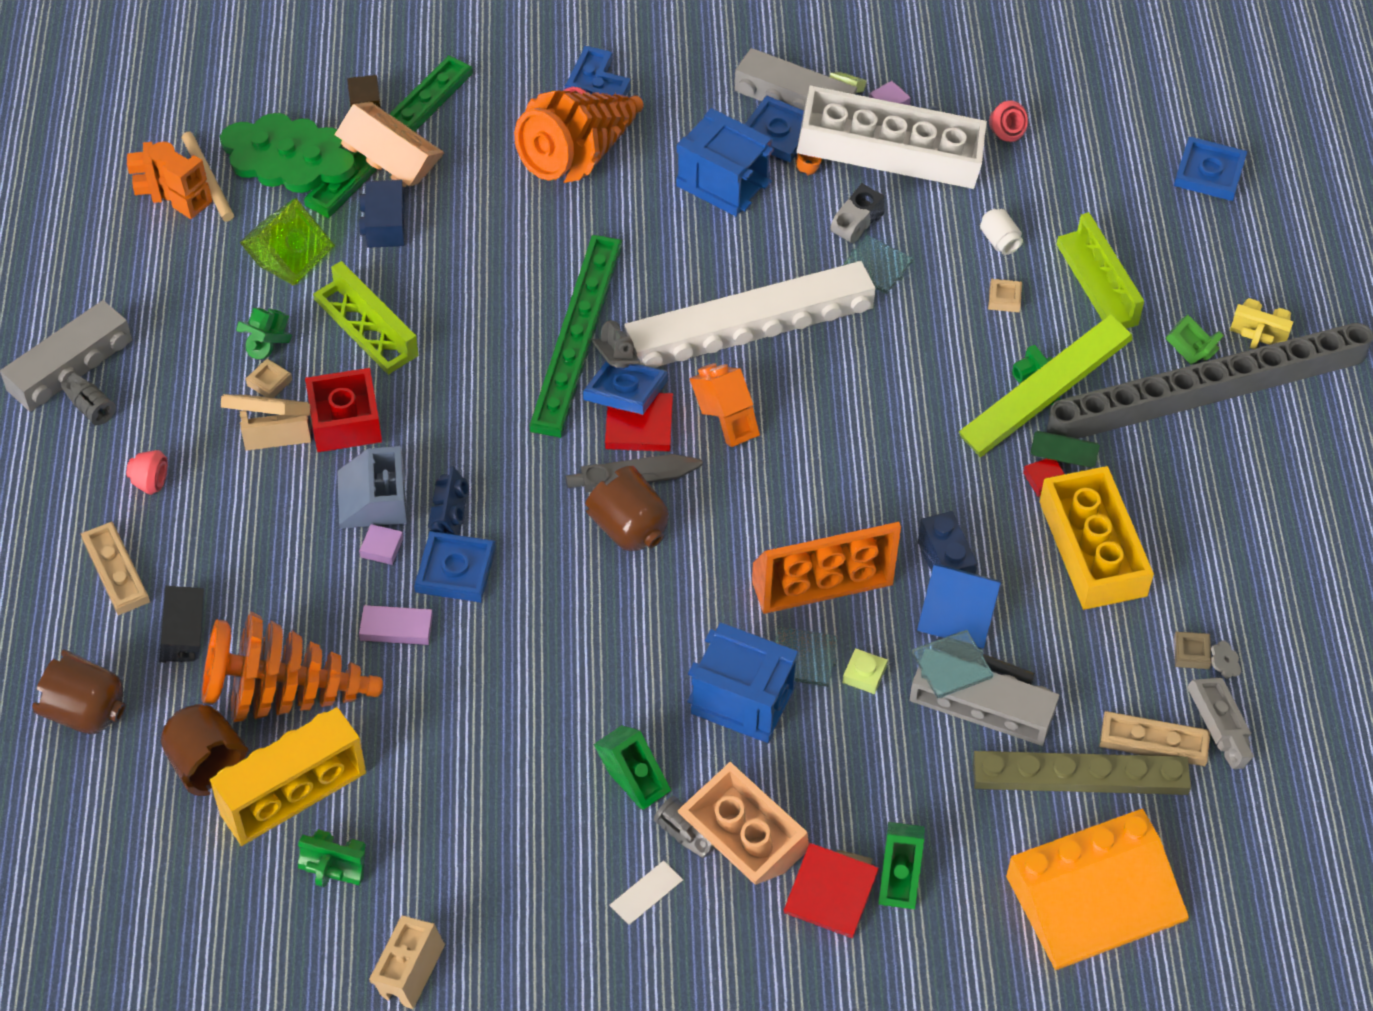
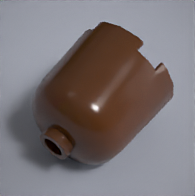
M625 466L615 471L618 477L608 485L601 481L590 493L585 501V505L589 508L586 510V513L623 550L638 551L646 547L651 549L657 546L664 538L663 532L669 521V510L634 466Z
M63 649L61 651L63 658L60 661L52 659L42 674L36 690L42 692L40 703L33 702V712L82 733L91 735L100 733L112 722L117 723L125 711L126 703L122 702L124 695L123 684L120 678L113 672L71 651Z
M195 704L178 710L167 721L161 735V744L166 757L187 791L195 796L210 795L211 793L208 790L212 788L210 779L215 777L223 768L234 766L246 759V754L249 752L248 747L225 717L212 706L205 704Z

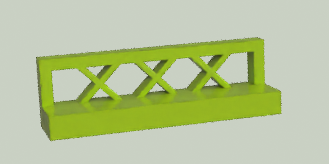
M1089 212L1081 214L1078 230L1058 236L1056 245L1102 320L1112 314L1126 329L1138 326L1144 299Z
M342 261L331 267L333 282L314 292V300L388 375L418 357L417 336ZM337 291L344 297L343 303L329 302L326 299ZM346 312L360 313L362 315L361 321H348L345 318ZM365 330L378 331L381 334L380 340L366 339L364 337ZM383 349L397 350L400 353L399 356L389 362L382 356Z

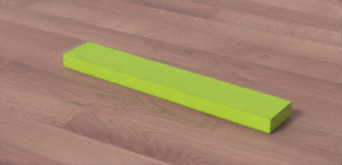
M1110 314L959 431L960 437L981 458L1133 340L1132 334Z

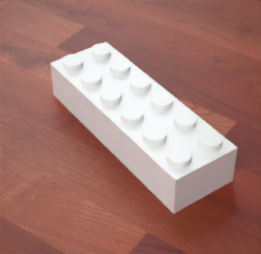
M810 85L796 153L974 189L982 165L987 121Z

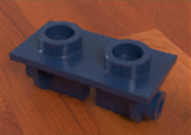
M454 466L450 467L449 475L442 474L435 482L433 503L440 506L431 507L428 521L430 531L440 533L450 531L453 535H460L461 525L465 520L464 508L466 497L469 495V485L467 480L460 475Z

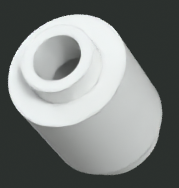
M992 209L982 217L980 229L996 251H1001L1002 254L1008 255L1015 252L1022 245V233L1006 210Z

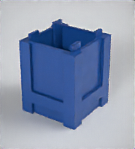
M710 108L692 131L677 143L678 177L676 178V186L737 217L741 211L745 212L752 205L750 199L759 189H766L772 182L769 172V156L774 150L771 148L772 138Z
M720 622L716 631L710 629L705 639V642L710 644L700 664L693 662L688 672V675L692 676L693 691L687 700L688 703L692 704L691 714L769 744L779 719L795 690L798 651Z

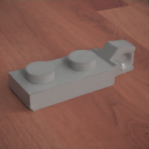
M1223 678L1192 680L1187 688L1220 751H1225L1224 757L1232 769L1245 768L1254 757L1249 747L1250 742L1248 739L1251 732Z

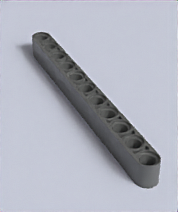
M1352 323L1056 401L1051 407L1047 433L1079 439L1358 365L1366 359L1373 340V332L1364 324Z

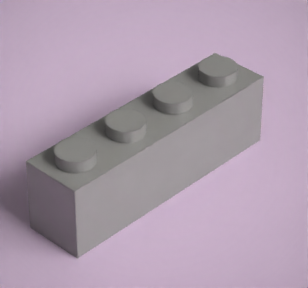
M750 48L735 69L734 91L760 101L767 95L801 110H804L810 85L855 95L857 93V87L753 48Z
M104 300L100 301L1 369L0 373L6 391L31 412L62 390L61 385L73 372L81 377L130 343L132 338L127 320Z
M925 650L912 682L909 701L1043 746L1060 694L1051 692V690L1043 686H1033L1018 681L1010 675L997 674L977 664H968L953 659L941 652L935 653Z

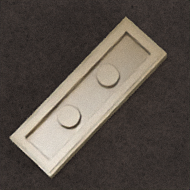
M224 394V396H221L222 408L278 415L310 416V404L308 402L253 395Z
M111 521L81 533L83 543L117 615L150 603L149 596L113 522Z
M1105 711L1099 747L1145 756L1188 757L1189 764L1206 766L1210 732L1207 729Z

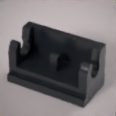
M165 585L159 662H192L195 660V653L191 652L200 651L204 588Z

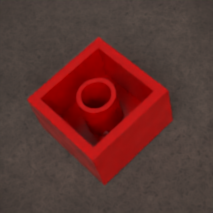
M370 368L305 378L317 453L382 442Z

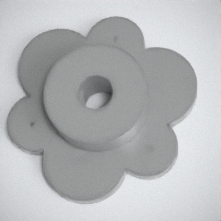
M1223 640L1211 647L1213 654L1211 658L1212 665L1217 671L1222 673L1224 678L1229 679L1232 676L1236 677L1241 674V667L1238 663L1239 656L1237 652L1231 649L1228 642Z

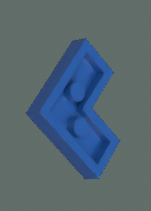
M584 46L565 85V89L579 87L590 94L598 92L600 94L608 93L610 95L621 94L627 96L631 87V78L607 73L613 61L612 52Z

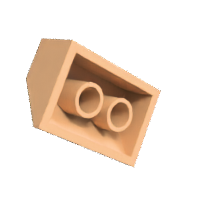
M372 102L353 104L335 133L337 137L342 139L341 144L346 149L354 153L359 151L367 157L366 162L379 170L384 168L392 174L390 177L392 180H402L403 187L417 185L444 154L442 150Z
M731 762L678 809V813L755 885L784 874L806 853L809 845L808 832Z

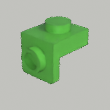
M1187 314L1180 319L1165 339L1192 365L1201 358L1205 361L1210 359L1219 350L1216 344L1224 335L1218 331L1209 336Z

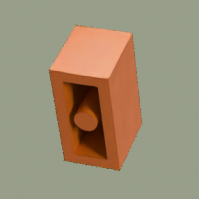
M716 363L699 368V374L689 378L703 415L727 417L754 405L741 368H731L727 364L717 366Z

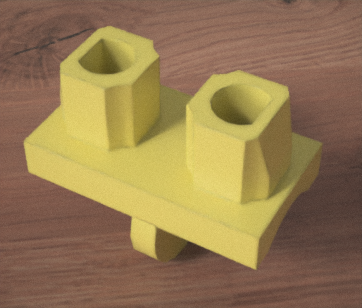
M1248 298L1243 305L1238 304L1230 331L1252 339L1250 349H1256L1259 342L1271 345L1287 341L1293 325V321H1290L1291 312L1278 308L1271 315L1261 311L1262 304L1260 301Z

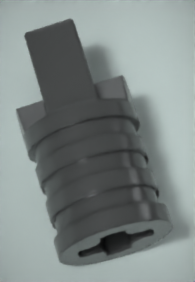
M73 372L61 385V388L73 405L94 425H102L114 415L116 410L115 403L98 389L95 384L88 382ZM100 408L106 412L105 415L99 410Z
M676 796L670 797L658 809L654 816V821L661 825V828L665 831H668L673 838H676L680 844L702 858L707 857L715 847L678 813V809L684 803L680 802Z

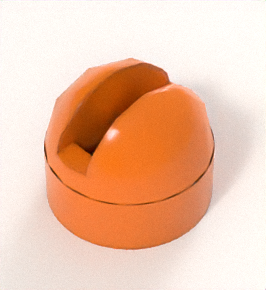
M798 154L796 167L800 172L812 175L819 169L822 158Z

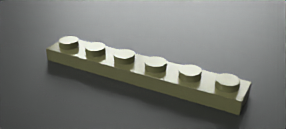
M974 751L973 754L974 789L1189 795L1191 790L1188 757Z

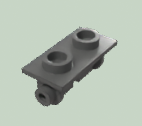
M614 320L605 322L601 329V339H593L592 342L606 361L612 366L619 368L628 367L629 364H640L639 358L633 352V341L621 330L620 325Z

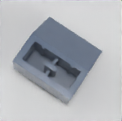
M401 446L366 449L337 471L340 529L367 527L371 524L379 526L407 523L405 475Z

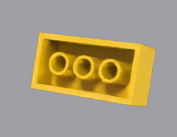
M1108 466L1045 478L1039 503L1082 609L1086 610L1147 597L1154 573Z
M335 707L328 712L316 715L311 722L299 729L286 732L278 741L271 745L253 751L248 758L236 765L223 768L215 777L210 779L220 816L239 844L243 846L365 775L366 768L360 737L339 708Z

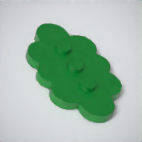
M270 113L260 117L254 124L249 122L233 123L222 130L220 134L222 149L230 155V164L233 172L244 178L257 177L259 182L265 186L274 187L284 184L292 192L303 193L315 189L321 181L333 184L342 183L353 176L356 170L354 156L345 150V147L341 144L342 139L335 135L337 129L331 127L317 128L314 121L310 119L291 121L288 116L282 113Z

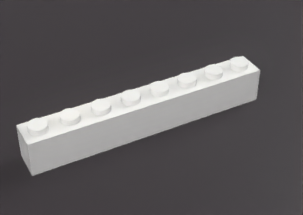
M862 261L626 323L624 324V333L634 343L633 352L640 360L639 365L658 368L662 365L685 361L702 354L715 353L728 347L744 345L750 341L774 337L787 331L803 329L824 321H833L846 315L865 312L873 308L875 286Z

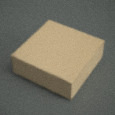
M991 279L988 309L1020 312L1022 282Z
M269 359L261 363L246 378L247 386L269 398H274L292 381L290 372Z

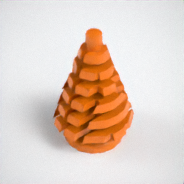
M557 90L539 94L537 98L530 100L525 110L526 112L519 117L516 123L514 136L519 157L526 168L538 178L556 180L570 170L563 183L581 180L591 173L596 164L633 122L636 114L643 110L644 104L642 99L635 95L628 98L621 94L610 95L598 92L580 94L577 91L569 93L570 91Z
M251 611L250 615L248 614L245 629L243 628L238 655L229 653L231 641L229 623L219 619L214 623L205 662L202 704H215L219 700L225 676H234L231 698V718L233 722L244 721V718L247 717L253 693L254 719L268 716L275 690L276 716L289 713L298 685H300L298 690V706H300V711L311 710L318 688H321V707L332 706L338 691H342L343 703L355 701L356 694L358 693L370 697H379L382 693L383 680L381 677L372 675L368 677L361 676L360 666L349 662L346 672H341V655L334 652L329 653L325 667L321 669L322 649H320V645L311 641L307 646V652L301 666L302 637L293 630L288 634L282 654L283 629L281 625L273 621L268 624L262 643L263 620L260 615Z

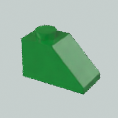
M621 725L594 743L610 776L640 809H646L672 791L640 730Z
M888 821L878 905L915 910L925 826Z

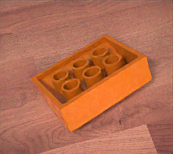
M890 523L764 551L753 562L752 583L763 614L892 586L901 532L900 523Z

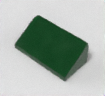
M1037 431L1034 433L1030 453L1037 457L1094 468L1100 445L1095 442Z

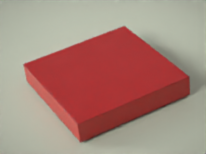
M659 393L643 415L607 406L605 449L670 452L673 393Z
M809 843L784 907V913L854 939L879 868Z

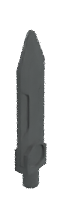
M668 454L581 466V473L565 476L567 488L583 486L585 493L592 492L601 481L608 485L617 478L618 475L615 471L625 466H634L648 483L679 479L701 467L703 461L701 459Z

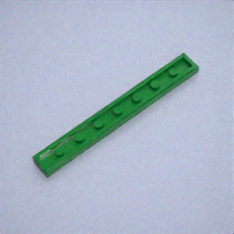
M448 55L390 115L415 132L473 74L472 66ZM351 151L350 153L354 156L356 165L354 175L342 183L333 184L321 181L304 198V204L313 211L330 218L378 169L366 162L367 157L359 151L356 153Z
M598 235L591 236L529 425L530 432L562 438L622 249L621 239Z

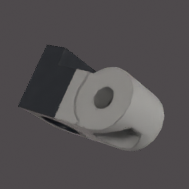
M861 183L835 215L831 223V232L850 243H855L874 220L877 222L883 216L884 195ZM866 196L872 198L873 203L867 201Z

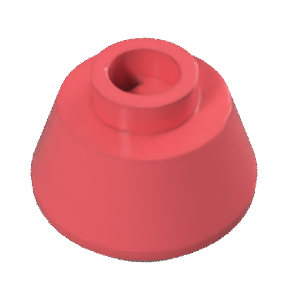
M1016 101L1002 102L990 115V129L1003 141H1017L1027 130V112Z
M160 450L138 453L135 458H131L128 462L127 477L131 479V483L134 486L152 495L159 492L165 483L168 461Z

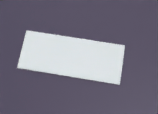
M663 860L609 906L630 925L682 882L683 879Z

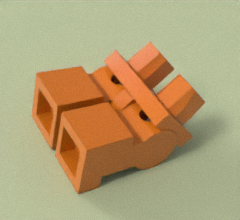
M143 142V152L127 153L129 174L145 173L132 175L135 195L151 194L153 203L162 202V199L171 200L172 207L190 219L194 218L213 202L208 182H206L207 176L203 160L193 155L187 159L175 152L174 146L169 142H158L155 144L153 142Z

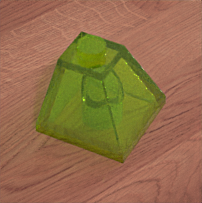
M297 198L292 199L260 222L239 242L259 267L292 285H296L335 246Z

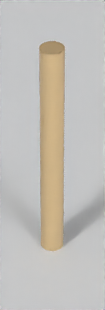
M184 133L182 140L190 156L195 155L203 160L207 176L206 182H208L211 197L223 221H231L234 218V214L193 133Z

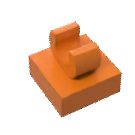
M753 406L727 417H719L726 444L730 447L760 435Z

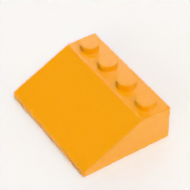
M1143 808L1011 856L1006 877L1055 970L1188 921L1189 916L1162 842Z

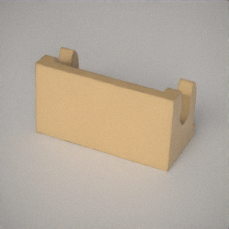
M240 411L242 421L240 422L246 451L311 442L308 416L275 415L248 419L247 411Z
M401 915L369 978V981L375 984L383 998L390 1000L393 994L400 999L404 1007L414 1009L445 946L435 924Z

